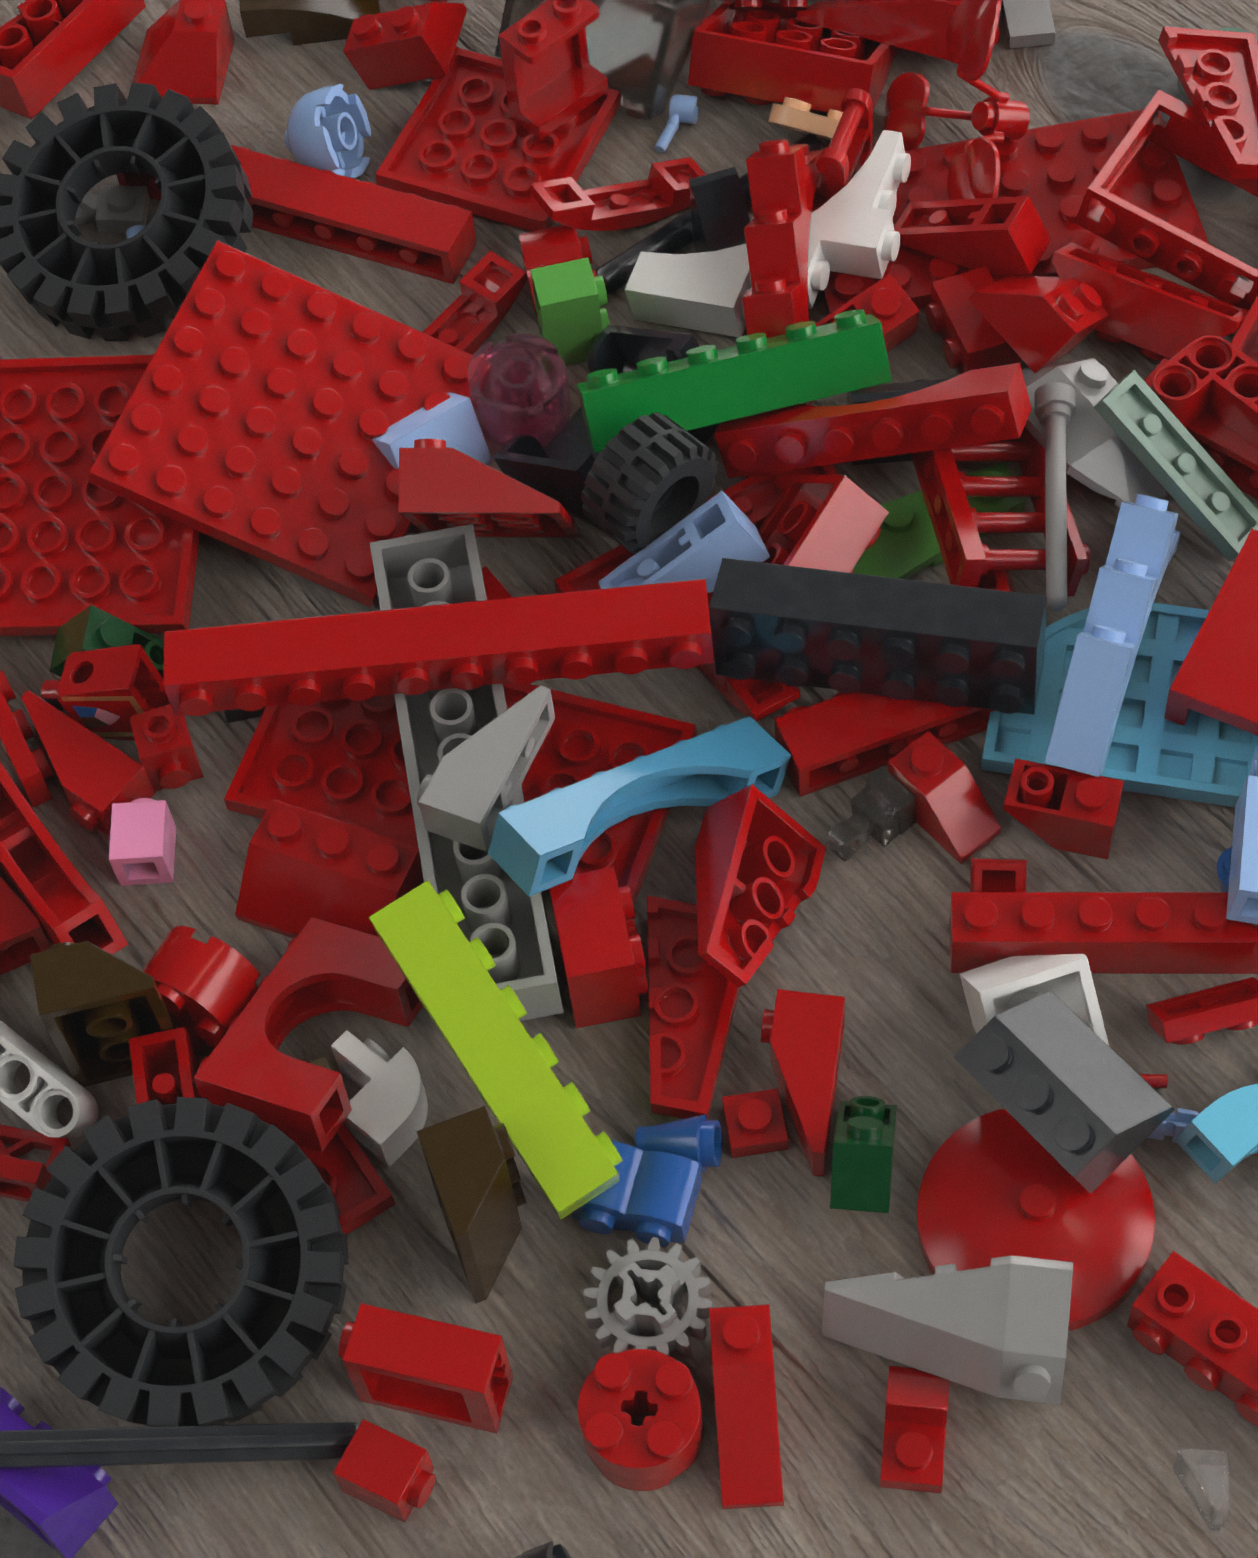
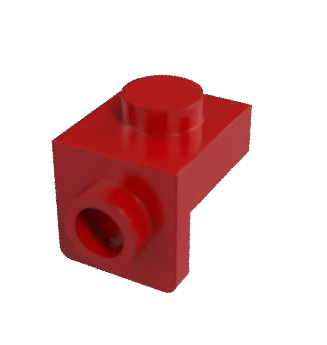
M166 705L130 717L139 758L146 769L154 792L165 788H179L186 785L189 781L204 777L184 714L174 715L171 705Z

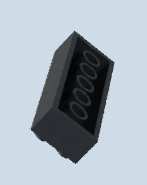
M722 558L709 606L716 675L729 676L737 680L754 679L778 682L792 687L810 686L833 689L841 693L857 692L881 695L896 700L913 699L937 702L951 707L968 706L992 709L1006 714L1024 713L1035 715L1044 665L1047 596Z

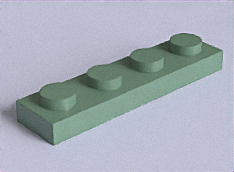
M1133 370L1124 376L1093 408L1227 560L1231 561L1237 558L1251 529L1258 531V510L1138 373Z

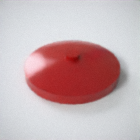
M1005 1108L984 1114L968 1122L946 1139L929 1162L919 1189L917 1202L918 1239L923 1257L932 1275L935 1274V1266L955 1264L958 1271L989 1267L991 1258L1011 1255L1073 1262L1068 1331L1079 1329L1103 1318L1128 1297L1145 1270L1154 1239L1155 1211L1152 1194L1145 1175L1132 1154L1090 1194Z

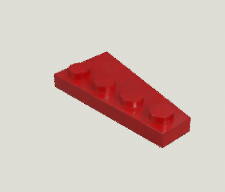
M1163 26L1158 42L1230 177L1258 180V44L1255 33Z
M647 895L651 1111L655 1114L681 1119L705 1115L708 1120L740 987L738 988L699 956L697 904Z

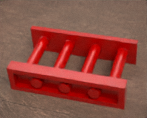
M1025 427L1020 441H995L910 453L950 585L978 588L981 576L986 575L988 570H1046V549H989L986 544L981 543L979 533H1043L1046 541L1045 449ZM956 461L1019 462L1023 476H965L963 471H958ZM967 497H1031L1035 512H977L975 507H970ZM1067 501V597L1075 596L1082 575H1086L1089 570L1090 551L1087 544H1082Z

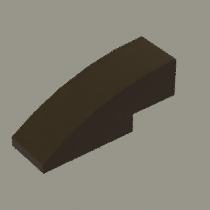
M239 0L240 14L246 38L291 32L293 46L347 39L355 18H360L367 14L374 15L380 13L379 0Z

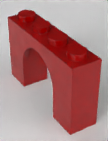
M311 917L299 935L290 941L285 954L271 973L261 980L257 992L240 1015L233 1018L226 1034L212 1053L200 1063L197 1073L193 1077L200 1098H207L214 1105L225 1107L226 1103L253 1112L260 1120L269 1125L273 1124L296 1144L323 1152L352 1111L341 1073L289 1057L279 1052L284 1039L295 1027L305 1020L322 1013L340 1010L355 1011L409 1027L423 1007V1004L379 936Z

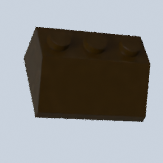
M88 941L80 943L62 942L51 946L47 951L30 954L39 1016L72 1077L83 1087L133 1075L129 1039L176 1028L153 977Z
M485 1106L416 1131L439 1206L475 1303L488 1298L522 1229L517 1207L527 1204L520 1184L521 1177L514 1160L515 1152L504 1123L492 1126Z

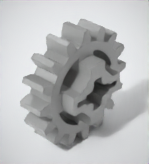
M652 1237L648 1250L641 1251L634 1239L628 1240V1254L620 1257L618 1253L611 1249L608 1250L606 1256L609 1268L605 1270L593 1267L590 1273L592 1282L597 1287L586 1288L583 1293L585 1305L591 1307L590 1310L585 1312L588 1329H598L595 1334L597 1346L603 1349L614 1343L613 1353L631 1349H650L669 1356V1352L676 1349L683 1356L689 1357L692 1352L688 1338L692 1336L697 1339H705L707 1336L706 1324L701 1319L710 1318L709 1308H713V1302L705 1298L712 1293L709 1277L697 1278L701 1273L699 1259L695 1257L683 1263L682 1245L676 1243L670 1248L668 1253L661 1251L657 1237ZM618 1286L621 1290L622 1299L614 1304L615 1311L610 1314V1299L613 1291ZM687 1293L688 1306L680 1321L675 1307L683 1301L682 1295ZM637 1294L641 1299L645 1298L651 1304L659 1301L660 1312L656 1307L652 1308L646 1302L638 1305Z

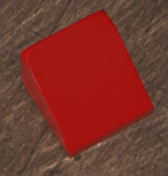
M970 858V892H1026V859Z

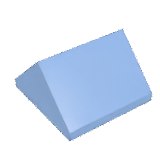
M448 392L447 394L451 398L428 411L422 407L389 426L385 434L373 438L372 441L394 469H399V448H414V440L417 439L445 440L446 447L454 448L486 465H490L492 458L470 398Z

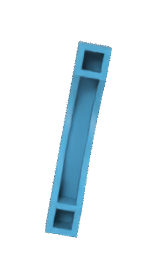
M750 716L727 725L722 724L712 731L688 740H680L673 746L647 756H639L633 761L611 770L597 772L585 780L564 788H555L546 795L520 805L509 806L504 811L498 813L488 854L530 897L573 879L578 862L589 845L609 827L630 816L654 809L677 806L709 807L751 784L768 798L778 795L791 754Z

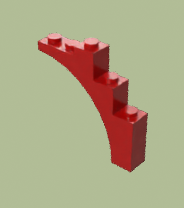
M788 140L767 141L760 143L759 151H755L746 159L754 217L744 227L752 288L742 297L747 335L765 333L767 339L786 334L785 328L789 325L809 321L808 247L810 220L815 191L819 178L822 175L816 166L822 150L809 151L808 144L789 145ZM815 400L801 403L800 405L811 406Z
M0 762V868L9 883L24 898L32 913L38 918L49 941L53 945L62 942L80 943L88 941L112 955L129 945L103 900L88 885L54 841Z

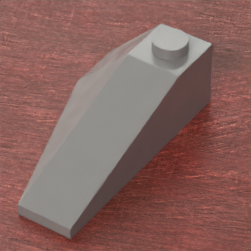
M1011 1255L991 1258L989 1267L958 1271L955 1264L935 1266V1274L904 1278L898 1273L892 1272L825 1282L822 1336L998 1398L1060 1405L1067 1351L1073 1262Z

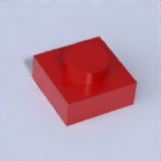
M779 1088L722 1097L732 1158L788 1150V1137Z

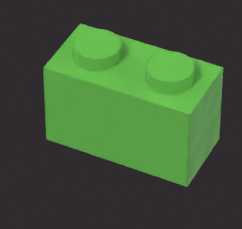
M588 257L530 269L539 335L548 369L588 362V354L592 344L605 328L610 325L606 308H600V306L608 305L603 276H593Z

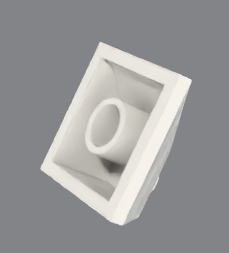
M1084 954L1011 956L959 973L976 1034L995 1015L1052 991L1109 1046L1088 958Z

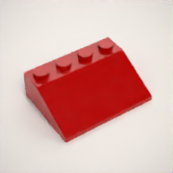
M725 0L693 31L688 85L700 87L704 94L710 96H726L728 93L745 96L747 102L757 105H768L772 102L783 104L784 98L789 97L811 104V113L816 112V110L828 112L829 109L843 112L841 108L842 101L846 92L853 88L865 90L870 94L874 110L899 48L797 21V11L801 9H782L780 4L762 1V8L737 9L734 8L735 0Z
M417 439L414 440V448H399L398 512L424 533L473 524L475 537L580 538V527L560 502L454 448L446 447L445 440Z

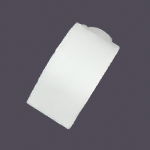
M346 1030L331 1047L339 1070L362 1089L349 1101L352 1111L345 1119L344 1124L357 1143L389 1168L418 1138L416 1131L423 1129L426 1122L428 1104L419 1069L411 1054L404 1047L390 1059L387 1053L373 1040L367 1038L362 1043Z

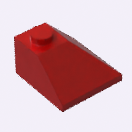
M179 0L147 29L132 83L154 85L162 98L170 89L188 97L191 104L219 105L235 41L226 1Z

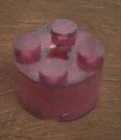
M523 333L507 335V342L493 347L491 342L485 344L473 355L467 369L469 393L471 392L470 399L484 439L503 447L514 435L524 434L535 437L542 447L545 448L551 439L556 437L566 426L571 413L567 370L565 363L558 355V349L542 337Z

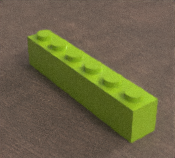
M427 880L371 915L369 919L378 936L499 1124L504 1123L513 1147L560 1220L620 1181L619 1173L614 1166L623 1161L620 1154L604 1131L594 1136L584 1121L583 1116L591 1112L587 1103L573 1082L564 1087L560 1084L551 1070V1067L559 1063L554 1052L541 1033L531 1038L519 1020L527 1015L524 1006L510 985L500 990L488 971L494 968L496 964L479 937L468 942L457 925L465 917L450 892L446 889L437 894L430 881Z

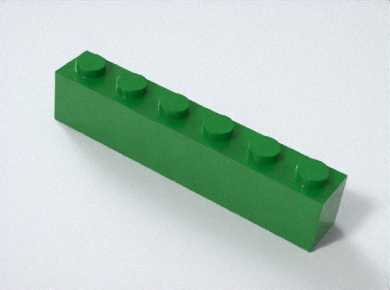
M850 310L835 315V322L816 327L814 321L795 323L785 328L786 334L766 339L765 333L749 334L735 340L736 346L717 350L716 345H704L686 351L687 358L667 362L666 357H654L638 362L636 364L637 370L617 374V369L614 368L592 372L587 375V382L576 384L589 443L595 453L601 452L606 444L623 427L629 423L632 424L643 415L650 416L652 413L666 415L688 431L892 382L881 321L872 314L865 315L864 310Z

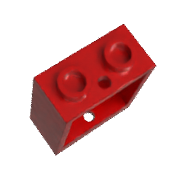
M363 1303L360 1304L355 1322L348 1321L345 1324L338 1348V1355L340 1358H343L342 1361L347 1370V1376L351 1379L360 1401L497 1434L513 1380V1374L501 1335Z

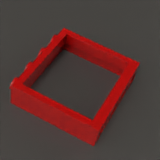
M1158 90L1088 187L1074 223L1223 302L1250 310L1258 296V267L1255 269L1112 194L1150 141L1258 197V180L1230 177L1194 107ZM1160 111L1170 116L1168 122L1158 118ZM1239 275L1249 279V281L1247 282L1241 279Z

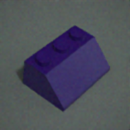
M0 1387V1430L53 1429L42 1420L33 1428L20 1417L25 1408L12 1395ZM100 1466L0 1469V1506L63 1558H73L116 1508L118 1503L106 1487L112 1478Z

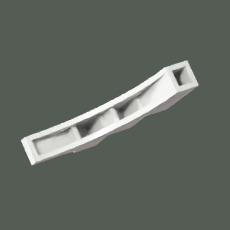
M883 130L869 158L848 184L819 209L811 213L808 247V308L812 309L819 290L823 291L827 287L830 271L882 279L889 261H895L900 248V233L894 230L892 217L896 208L897 189L900 182L905 183L907 181L911 168V156L905 153L902 132ZM746 244L717 251L687 254L641 252L625 287V293L634 320L742 337L746 329L742 297L752 288Z

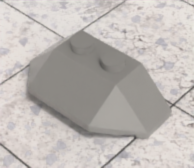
M1095 358L1055 362L1041 368L1036 373L1030 368L1022 369L1032 408L1024 427L1044 449L1045 426L1040 423V419L1034 413V393L1036 389L1047 383L1060 382L1072 386L1076 391V413L1071 418V422L1066 426V473L1094 492L1115 499L1114 505L1119 508L1121 502L1124 501L1135 503L1137 494L1165 499L1167 495L1166 489L1093 408L1117 384V381Z

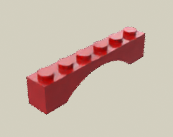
M1020 363L969 370L933 386L883 400L841 406L792 405L722 422L719 424L714 435L728 478L1016 439L1020 438L1032 408Z

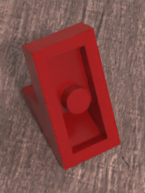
M889 1366L880 1477L881 1488L942 1493L949 1380L916 1368Z

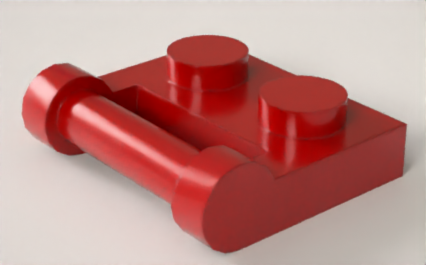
M853 88L846 92L841 104L843 114L829 147L824 148L818 158L816 166L819 172L823 174L820 183V195L826 197V202L848 184L872 152L873 100L865 90Z

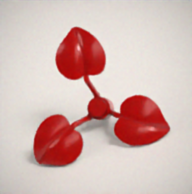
M964 0L953 11L948 24L946 52L948 59L952 63L958 64L957 76L989 96L983 101L978 102L974 106L973 111L926 107L930 91L929 83L919 73L906 72L899 75L887 91L885 100V112L887 115L884 120V128L889 131L902 132L905 151H915L922 142L926 130L925 116L971 120L974 129L983 135L982 137L967 141L965 153L953 158L947 178L949 200L997 198L1000 184V156L994 143L1002 144L1004 138L1018 140L1025 135L1029 126L1030 113L1026 103L1009 100V93L999 92L979 79L986 71L990 62L1002 0Z

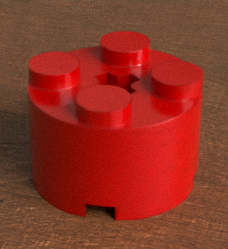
M176 926L168 933L143 969V972L153 977L175 1027L185 1026L197 1053H199L204 1045L213 1048L218 1045L226 1034L233 1018L240 1015L257 992L258 986L255 985V982L260 974L242 954L222 940L211 936L205 944L191 938L196 929L188 926Z
M631 1349L619 1353H609L602 1356L596 1362L594 1369L582 1386L578 1399L579 1425L584 1446L591 1461L611 1483L625 1489L651 1491L670 1484V1480L680 1475L685 1469L687 1471L692 1466L700 1453L703 1443L704 1427L700 1396L688 1367L669 1355L650 1349ZM638 1415H650L645 1416L643 1425H632L631 1420H636Z

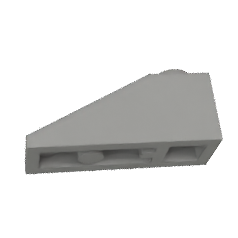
M539 686L443 756L434 774L425 776L418 790L417 805L420 806L426 831L487 851L492 840L498 813L511 805L555 720L551 689Z

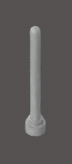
M1053 382L1041 385L1036 389L1034 393V413L1040 419V423L1045 426L1046 604L1051 610L1059 611L1067 605L1066 426L1071 422V418L1076 413V391L1068 384Z

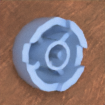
M342 84L325 86L303 95L291 110L285 132L286 146L296 162L320 170H329L349 178H356L362 175L370 161V157H362L364 151L363 138L371 137V129L367 113L360 98L356 93L347 95L343 90L344 85Z

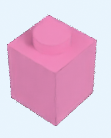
M138 798L127 803H112L109 862L120 886L173 883L176 825L166 800L156 801L150 798Z

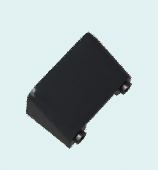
M608 325L589 350L588 369L592 373L614 368L617 369V374L637 370L636 364L649 358L666 357L667 362L687 358L686 351L699 347V344L693 334ZM581 406L545 448L542 447L535 437L519 434L510 438L493 457L503 474L560 502L569 514L602 530L590 521L582 510L584 502L581 501V496L586 486L584 482L593 467L594 461L601 452L595 453L589 443ZM720 423L688 430L687 432L705 444Z

